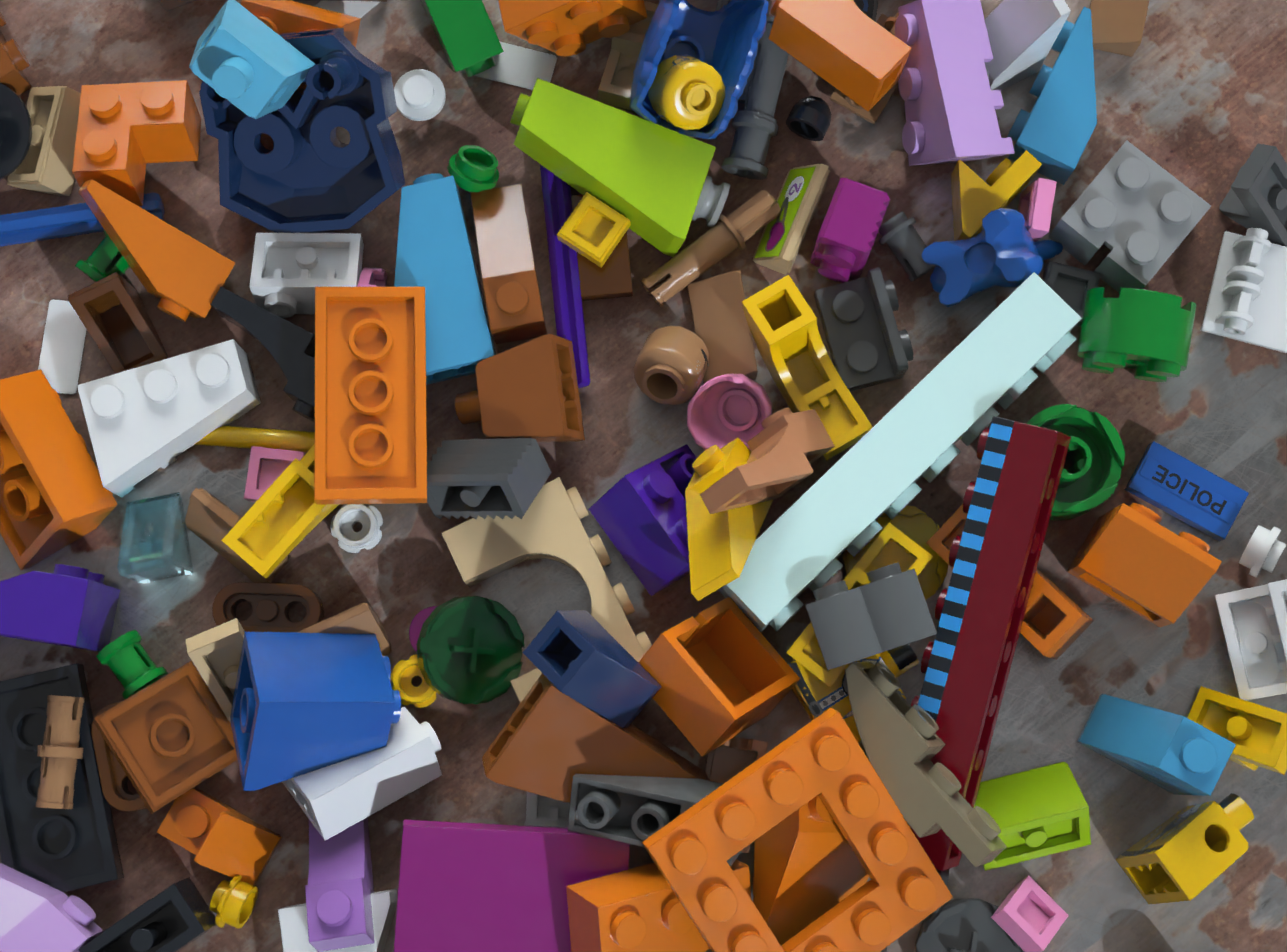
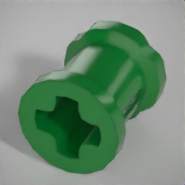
M105 230L103 232L106 237L86 261L79 260L75 265L94 282L115 272L122 276L129 268V264Z
M137 630L121 635L106 645L96 656L102 665L109 666L125 689L122 693L125 700L168 675L164 667H157L140 644L142 638Z

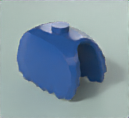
M660 0L645 34L633 72L630 108L642 118L681 134L702 139H715L727 129L730 119L734 118L737 112L738 99L743 94L747 79L754 68L758 41L766 30L769 2L767 0H731L719 11H705L691 5L687 0ZM674 55H689L711 65L721 75L725 86V98L719 114L711 124L701 129L684 130L662 119L653 110L648 97V91L654 82L658 65L663 60Z

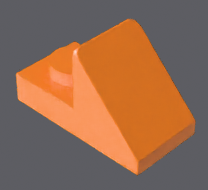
M197 787L192 788L175 799L157 830L158 834L195 854L194 861L232 878L241 875V881L253 886L257 883L282 839V836Z

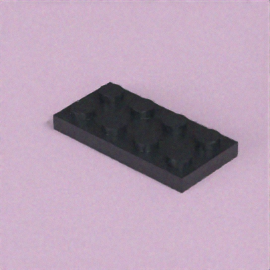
M77 663L0 681L1 862L62 892L124 878L111 807L102 791L91 733L94 719L83 664ZM48 695L84 698L79 732V748H83V758L77 759L73 809L36 807L42 757L37 756L38 745H43Z

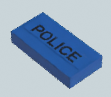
M1155 441L1151 442L1146 448L1124 489L1219 542L1226 538L1249 494L1245 490Z

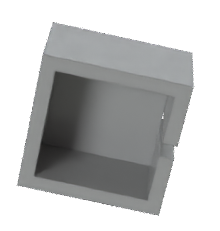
M1126 140L1064 214L1048 237L1053 241L1061 243L1063 249L1084 266L1104 244L1111 252L1094 272L1100 273V278L1119 293L1120 287L1143 289L1210 209L1211 205Z

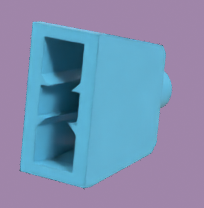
M227 0L198 39L189 68L196 76L212 87L219 96L230 101L249 117L258 119L282 108L306 78L308 71L316 64L236 0Z

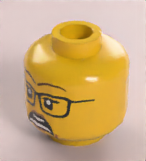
M674 55L663 60L658 65L654 82L648 91V97L653 110L662 119L684 130H694L711 124L717 117L724 102L725 86L721 75L711 65L689 55Z

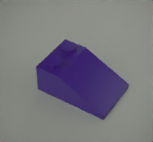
M55 564L53 573L31 571L0 581V636L100 652L110 643L120 590L103 584L105 575L89 572V569L64 564Z

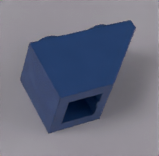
M557 610L523 652L560 692L621 728H627L662 687L586 610Z

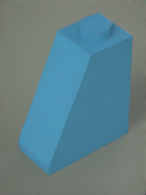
M1106 694L1100 695L1077 740L1081 745L1174 795L1211 796L1236 746L1235 743L1184 716Z

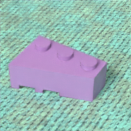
M916 0L898 7L899 16L895 23V36L912 48L898 81L900 95L905 100L906 123L902 131V143L905 151L908 153L909 166L957 163L958 160L968 162L1015 153L1012 138H1001L995 109H1001L1004 106L1001 90H991L985 62H990L993 59L981 1Z

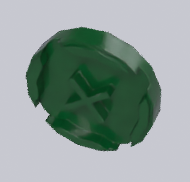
M475 595L454 597L436 607L423 623L416 644L418 667L427 685L441 697L462 704L488 703L506 693L512 685L510 681L518 678L523 664V662H520L522 648H525L524 634L516 617L500 602Z

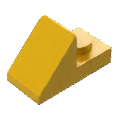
M1026 150L1014 163L1005 158L984 181L963 161L958 160L951 174L954 241L966 240L978 235L982 230V219L993 210L1006 208L1033 180L1042 163Z
M1201 686L1187 718L1235 743L1236 746L1229 760L1253 771L1259 766L1285 775L1287 770V713Z

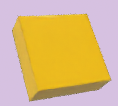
M586 192L557 233V238L602 268L631 226V221Z

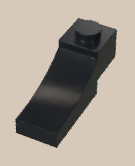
M220 287L211 306L222 318L240 327L271 353L288 380L283 391L296 402L292 410L315 422V335Z

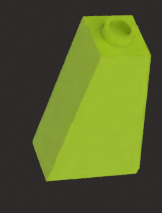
M537 78L531 96L520 93L510 123L520 127L513 145L583 196L588 192L631 221L630 230L663 254L674 257L686 239L716 147Z

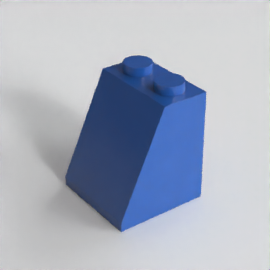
M244 633L230 715L243 791H256L386 747L391 724H397L400 719L401 697L398 690H392L390 683V660L388 656H382L376 634Z

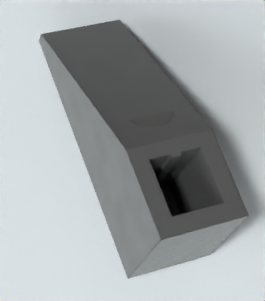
M575 774L572 781L567 830L644 847L642 844L644 840L724 783L696 778ZM742 850L735 854L733 857H731L729 860H727L730 866L734 863V861L740 855Z

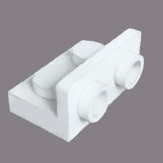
M256 233L249 286L256 305L281 318H288L294 314H315V287H357L362 271L364 249L361 233Z

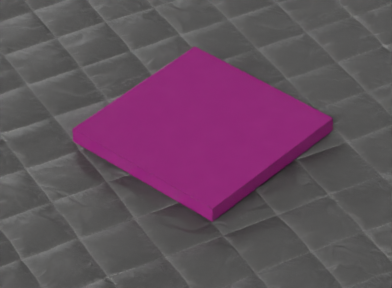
M403 820L393 952H571L566 886L628 870L630 844L558 827Z

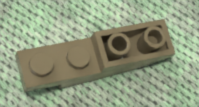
M853 662L845 672L849 700L856 727L873 768L899 808L903 818L919 838L935 834L942 829L975 868L993 861L1007 847L997 836L1001 832L1000 827L984 809L979 806L972 808L958 792L962 788L959 780L947 767L938 762L935 765L931 762V759L946 745L936 734L939 727L935 720L922 707L916 704L912 707L897 691L901 687L900 682L884 665L880 663L874 665L872 662Z

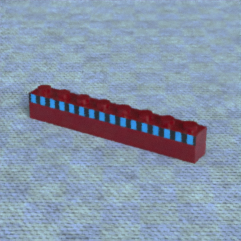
M995 416L992 418L990 428L986 427L979 438L977 458L982 461L976 482H970L964 495L963 512L967 514L962 535L955 537L950 549L949 565L954 568L948 589L944 588L937 599L935 607V619L939 620L937 634L934 642L930 641L927 644L922 656L921 672L926 675L921 694L916 695L910 704L911 707L914 704L922 707L937 723L939 730L936 734L946 745L931 759V762L934 765L937 762L943 764L956 776L962 787L958 792L972 808H974L1071 440L1070 436L1059 431ZM911 828L936 869L944 871L959 866L962 852L942 829L935 834L919 838Z

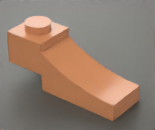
M785 408L764 419L761 423L764 430L747 442L752 451L747 463L737 466L700 494L709 513H718L777 499L814 473L810 464L835 447L815 409L792 413L790 408Z

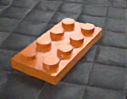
M315 287L314 500L316 505L427 503L425 287Z

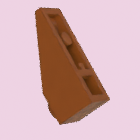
M522 184L482 190L480 192H470L490 329L496 344L547 335Z

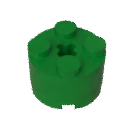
M1105 287L1087 290L1077 355L1083 358V370L1112 374L1114 373V368L1127 367L1135 369L1134 378L1166 382L1167 377H1179L1180 371L1187 369L1196 303L1191 301L1181 307L1183 297L1145 289L1120 287L1119 298H1103Z
M1059 404L1048 407L1038 412L1026 423L1059 431L1071 437L1066 457L1070 459L1072 466L1067 470L1065 468L1062 470L1050 520L1054 521L1077 518L1107 500L1115 491L1121 476L1122 467H1124V446L1116 428L1101 414L1076 407L1077 405Z

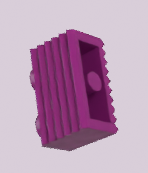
M840 178L817 236L810 261L811 264L819 267L818 272L822 276L841 283L847 282L848 279L855 280L861 277L890 202L886 192L848 178Z

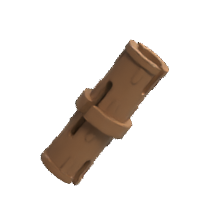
M48 695L43 745H38L37 756L42 757L36 807L73 809L77 759L83 758V748H79V732L84 698Z

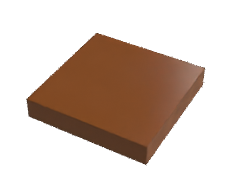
M192 661L100 714L93 720L151 814L238 760L231 723Z

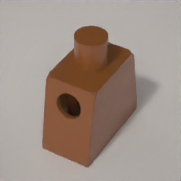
M553 334L540 336L479 361L475 368L478 390L458 393L455 397V410L459 421L462 424L482 421L483 433L486 438L511 439L525 437L535 438L537 442H578L585 440L572 341Z

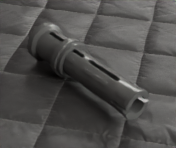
M772 16L767 17L766 30L760 39L743 111H738L732 121V126L736 131L730 155L723 159L721 166L728 173L755 180H764L768 175L769 170L765 167L771 138L776 137L779 130L774 114L789 56L786 51L768 39L774 21Z

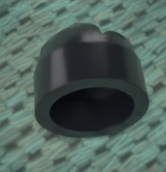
M808 96L802 98L792 107L786 120V125L792 132L804 139L821 141L831 122L829 105L820 97Z

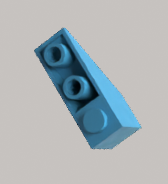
M1083 7L1075 24L1067 20L1065 21L1051 48L1060 53L1053 68L1043 64L1029 91L1030 94L1038 97L1031 112L1029 113L1021 109L1007 138L1011 137L1015 141L1013 146L1015 153L1010 154L1008 159L1015 162L1027 150L1042 163L1038 173L1063 185L1075 170L1097 125L1091 10Z

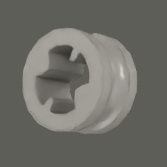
M707 175L692 220L704 218L708 227H714L726 202L730 184L723 182L721 185H715L712 182V177Z

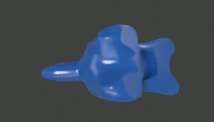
M999 208L989 212L982 219V230L975 237L966 240L933 242L924 248L921 257L925 264L936 266L930 276L931 287L939 293L940 304L950 307L959 304L977 292L994 286H1020L1034 272L1038 275L1042 271L1043 260L1059 255L1063 250V246L1061 243L1052 240L1034 242L1030 232L1025 227V219L1022 213L1011 208Z

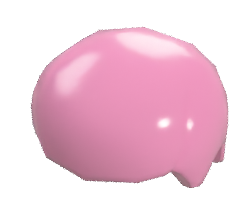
M720 375L704 383L689 402L687 407V427L695 443L705 450L713 445H717L721 449L736 438H739L751 450L747 442L764 430L761 423L768 416L772 415L773 404L763 386L745 375Z

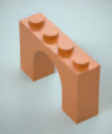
M776 0L771 9L774 21L768 39L869 112L899 81L912 48L864 14L855 4L854 0Z

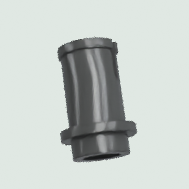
M903 211L880 226L879 233L882 238L879 242L881 245L887 243L909 276L908 279L910 282H913L935 266L924 263L921 256L924 248L927 246L913 226L917 221L914 217L908 219Z

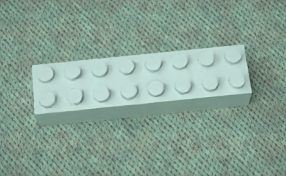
M1034 272L755 540L740 577L721 587L718 591L725 598L730 597L760 632L768 625L777 632L804 605L797 597L807 587L812 592L824 587L843 567L837 558L845 550L854 557L877 535L883 527L876 520L883 513L891 520L895 518L922 490L916 484L922 476L929 483L932 482L961 452L955 446L959 440L966 446H969L990 425L993 416L997 417L999 415L993 408L997 403L1006 410L1038 377L1032 371L1034 367L1043 374L1075 342L1076 338L1070 331L1082 318Z

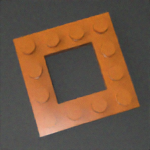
M833 708L826 710L642 842L713 952H881L953 898L841 714ZM818 795L871 880L783 945H780L727 860Z

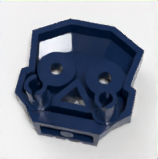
M344 28L279 34L316 65L308 71L306 78L303 80L307 85L303 95L296 89L282 108L258 119L246 115L202 81L199 94L206 132L208 135L218 139L221 206L275 233L349 229L405 185L401 155L388 117L397 112L391 71L384 70L362 55L344 36ZM337 127H343L349 132V144L338 140L336 136ZM262 133L268 134L273 139V150H268L262 145L260 140Z

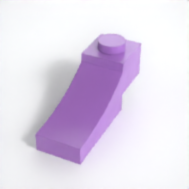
M368 817L326 841L309 820L308 885H305L309 943L318 952L375 943L371 893H374Z

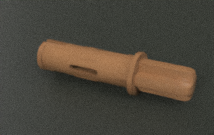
M761 190L727 217L721 214L718 223L647 278L644 277L640 280L641 284L648 294L653 296V300L661 308L665 305L666 301L736 248L741 251L745 249V241L780 215L781 209L779 204L769 192Z

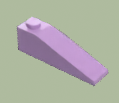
M0 863V952H80L79 949L103 932L94 922L96 918L95 912L81 898L75 895L68 897L64 892Z

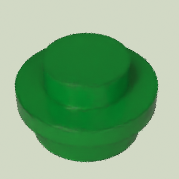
M465 145L460 147L458 153L451 156L447 166L450 176H454L456 184L469 192L490 190L496 186L499 179L497 158L490 151L479 146Z

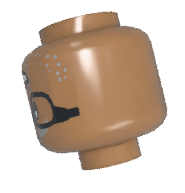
M679 326L658 328L647 337L634 365L635 381L645 395L658 403L668 405L686 403L696 394L709 366V351L704 341L688 329Z

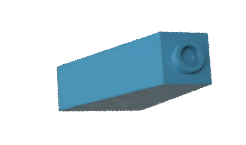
M437 173L420 176L413 181V185L401 188L394 287H425L426 385L476 374L475 368L479 361L496 355L459 190L453 175L444 177L442 174Z

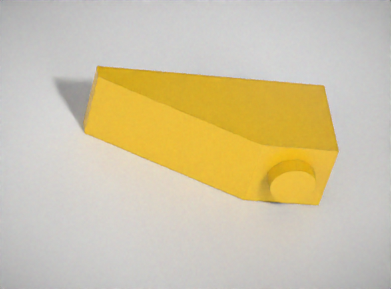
M736 438L721 449L717 445H713L701 453L692 465L695 472L685 490L691 594L698 601L740 577L773 501L769 500L710 514L700 494L737 466L747 463L751 451L739 438Z

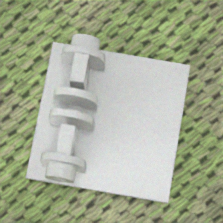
M1248 228L1246 236L1225 231L1201 331L1287 353V247L1271 243L1267 240L1269 233L1260 228Z

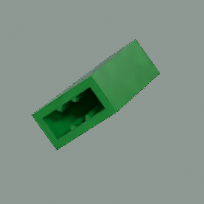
M420 0L453 72L464 69L467 77H471L496 66L493 56L504 51L482 0Z

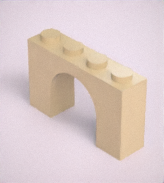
M560 477L543 485L522 519L514 516L513 519L505 516L504 519L496 516L495 519L489 516L483 519L478 516L477 519L472 518L442 532V536L462 579L469 587L525 561L535 559L553 560L568 566L582 578L589 589L591 597V616L637 662L641 660L652 646L645 631L637 635L634 634L626 617L635 612L622 582L611 586L603 567L612 563L599 534L588 538L580 521L581 518L589 515L576 486L566 490ZM538 668L510 681L520 703L542 674Z

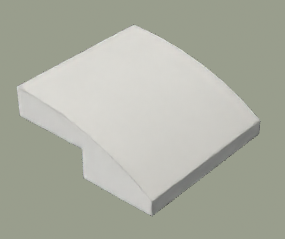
M1287 579L1215 595L1240 699L1249 701L1286 694Z

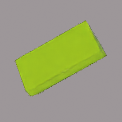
M1059 762L980 782L974 808L976 806L981 807L996 821L1001 829L997 836L1007 846L993 861L982 865L985 871L1091 845L1089 806L1066 762Z

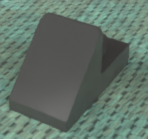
M1258 143L1246 163L1240 168L1219 210L1225 216L1247 229L1260 228L1266 230L1269 233L1267 240L1271 243L1287 247V163L1276 146Z

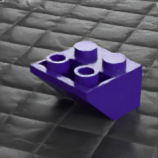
M687 444L625 475L588 509L651 596L690 573L685 490L695 472L692 465L697 457Z

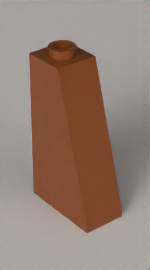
M543 673L482 756L485 775L493 782L570 803L572 781L575 774L709 780L704 770L633 724H630L627 728H621L560 692Z

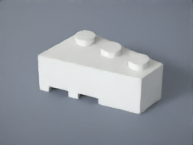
M234 339L77 385L102 485L105 489L121 498L134 490V485L160 467L165 469L175 462L178 455L199 442L206 435L219 427L228 426L261 403L248 354Z

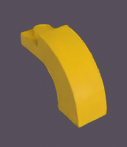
M787 275L742 301L746 321L757 348L792 413L815 409L835 447L824 454L825 459L828 460L856 444L873 426L833 365L820 337L817 317L791 277Z

